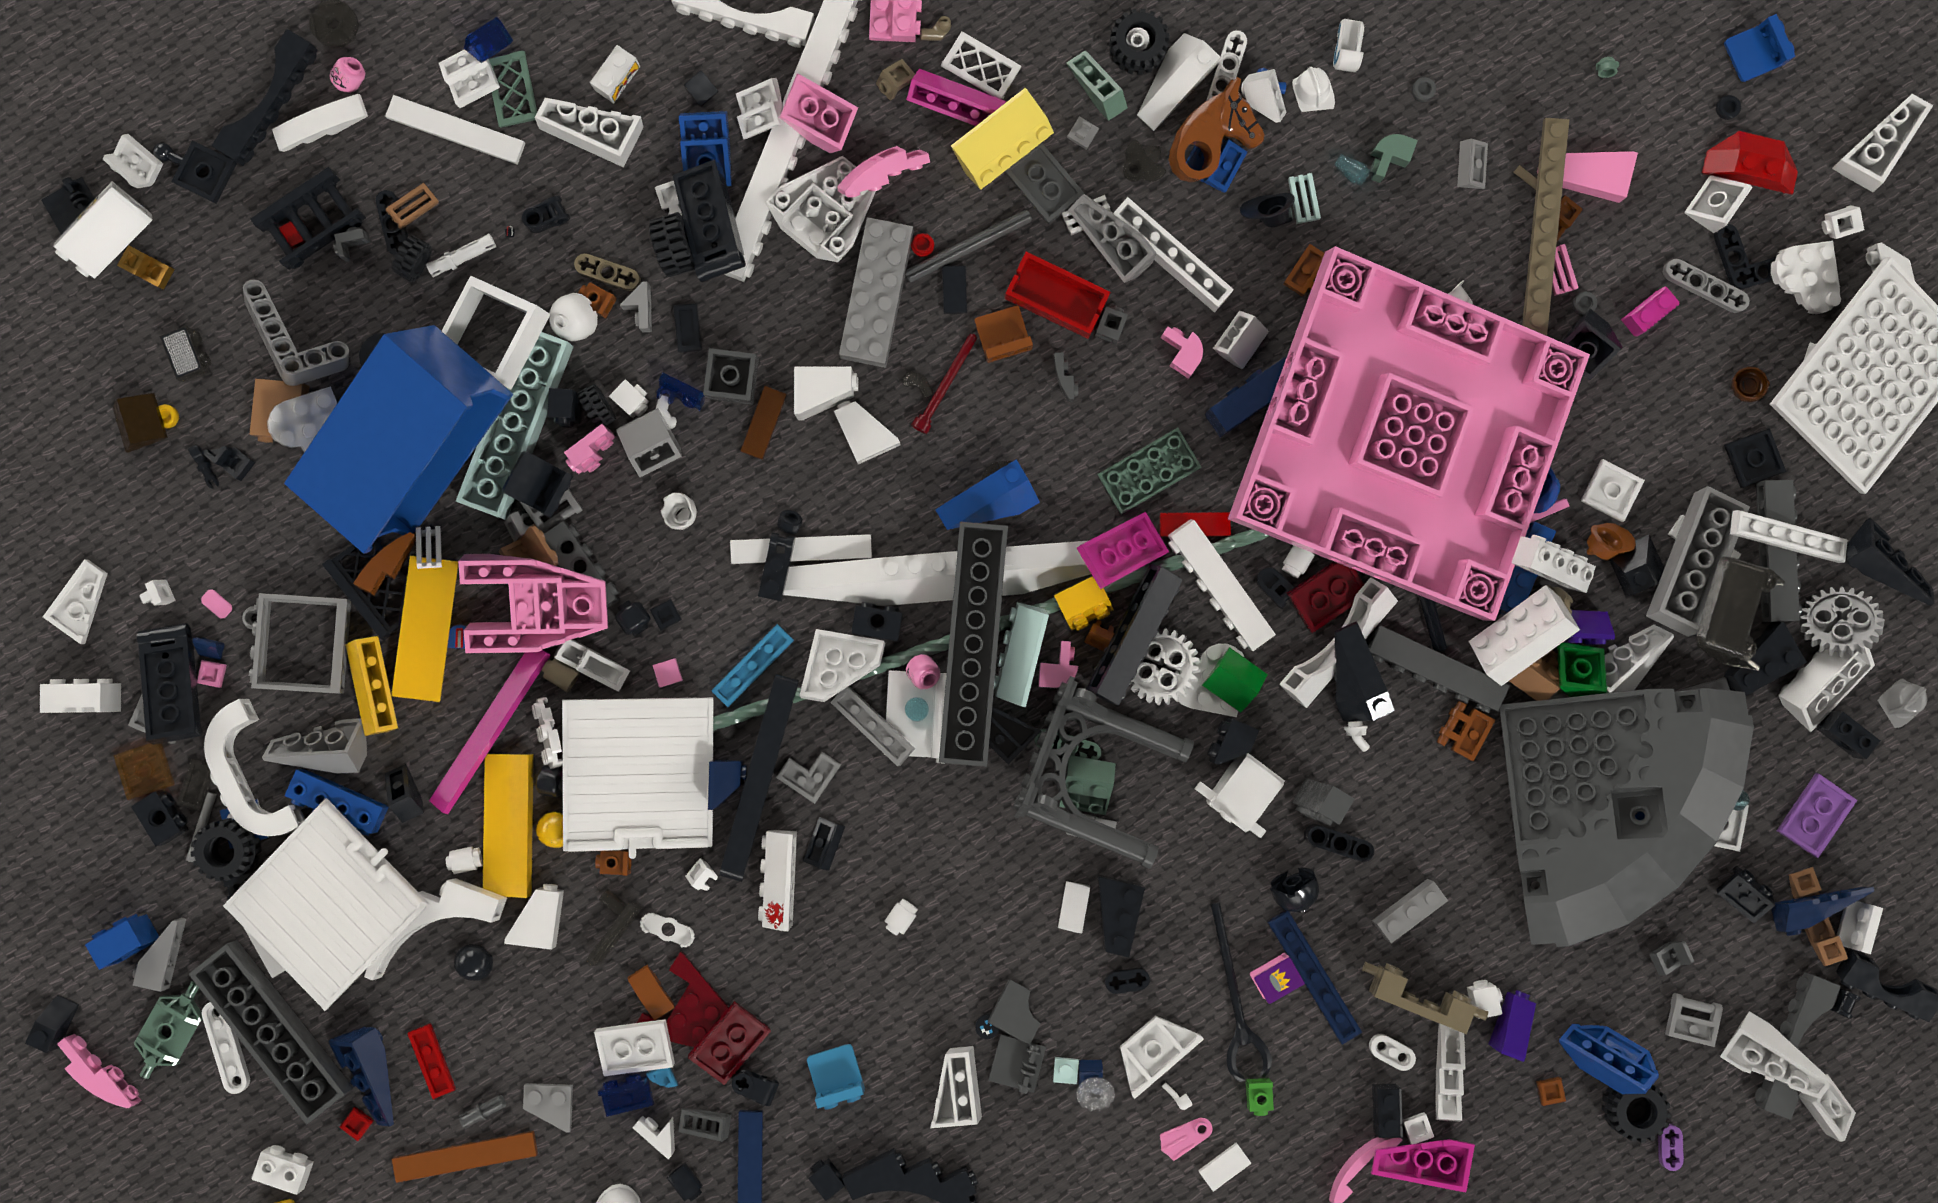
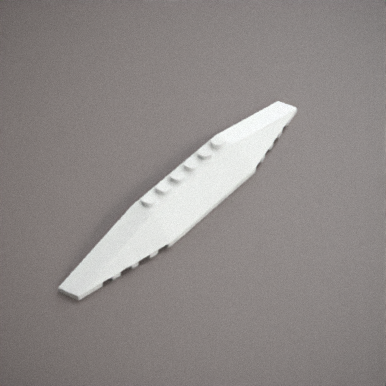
M1087 541L1006 547L1002 596L1025 594L1090 575L1091 572L1077 550V547ZM957 551L789 567L783 595L861 604L862 602H867L879 606L953 600Z

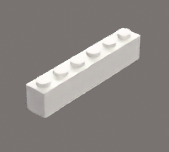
M1127 197L1113 213L1141 233L1157 253L1154 260L1214 313L1234 290L1131 199Z
M1190 519L1168 535L1171 540L1168 543L1175 554L1180 552L1185 559L1182 561V564L1189 573H1195L1198 578L1195 582L1203 592L1207 590L1212 597L1209 599L1211 605L1216 611L1221 610L1225 615L1223 618L1224 623L1230 630L1235 629L1239 635L1236 639L1243 649L1248 647V649L1254 651L1276 635L1195 520Z

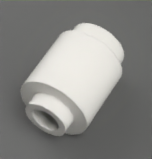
M1293 545L1283 562L1282 570L1298 579L1301 574L1305 573L1315 555Z
M471 846L450 851L449 856L446 857L447 869L452 870L453 874L477 870L478 867L483 866L481 849Z
M902 899L900 903L897 902L885 919V922L888 924L886 929L895 935H898L899 932L904 934L917 916L915 913L918 909L905 899Z

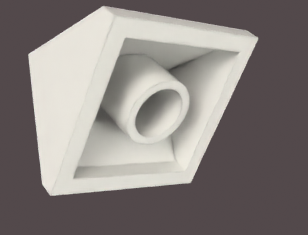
M1710 175L1684 213L1715 233L1728 224L1752 189V186Z
M1834 1082L1821 1099L1800 1093L1799 1098L1825 1134L1840 1142L1845 1141L1856 1112Z

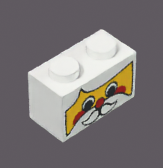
M616 45L590 81V84L597 93L614 104L638 71L640 65L633 55Z

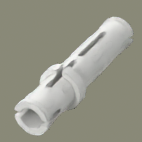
M487 234L457 250L445 252L444 256L427 263V269L434 278L447 270L456 269L458 265L496 248V244L491 235Z

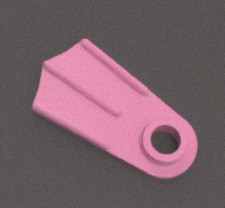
M1198 1118L1161 1133V1151L1175 1161L1208 1138L1212 1133V1124L1205 1118ZM1200 1125L1206 1126L1204 1133L1198 1132L1197 1129Z

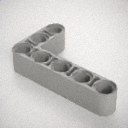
M249 280L243 285L245 305L285 384L297 386L348 368L349 348L340 341L331 342L298 353L264 284L259 280Z

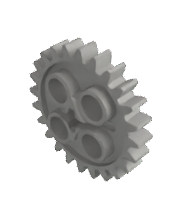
M1830 587L1829 594L1821 590L1820 597L1812 595V602H1805V608H1802L1800 616L1801 632L1805 633V640L1812 639V647L1820 645L1819 652L1829 649L1830 656L1835 651H1838L1840 657H1843L1844 652H1848L1852 657L1854 650L1863 654L1864 646L1872 649L1873 642H1879V635L1883 634L1885 621L1883 619V611L1878 610L1879 603L1872 604V596L1864 599L1863 591L1856 595L1854 594V588H1851L1849 592H1845L1844 587H1841L1839 592H1835L1833 587Z

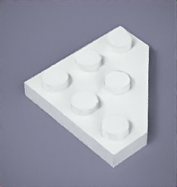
M816 629L800 697L825 702L879 667L885 647L884 640Z

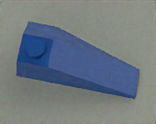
M1016 459L938 507L935 511L946 529L950 530L959 528L960 522L981 523L1020 515L1040 503Z

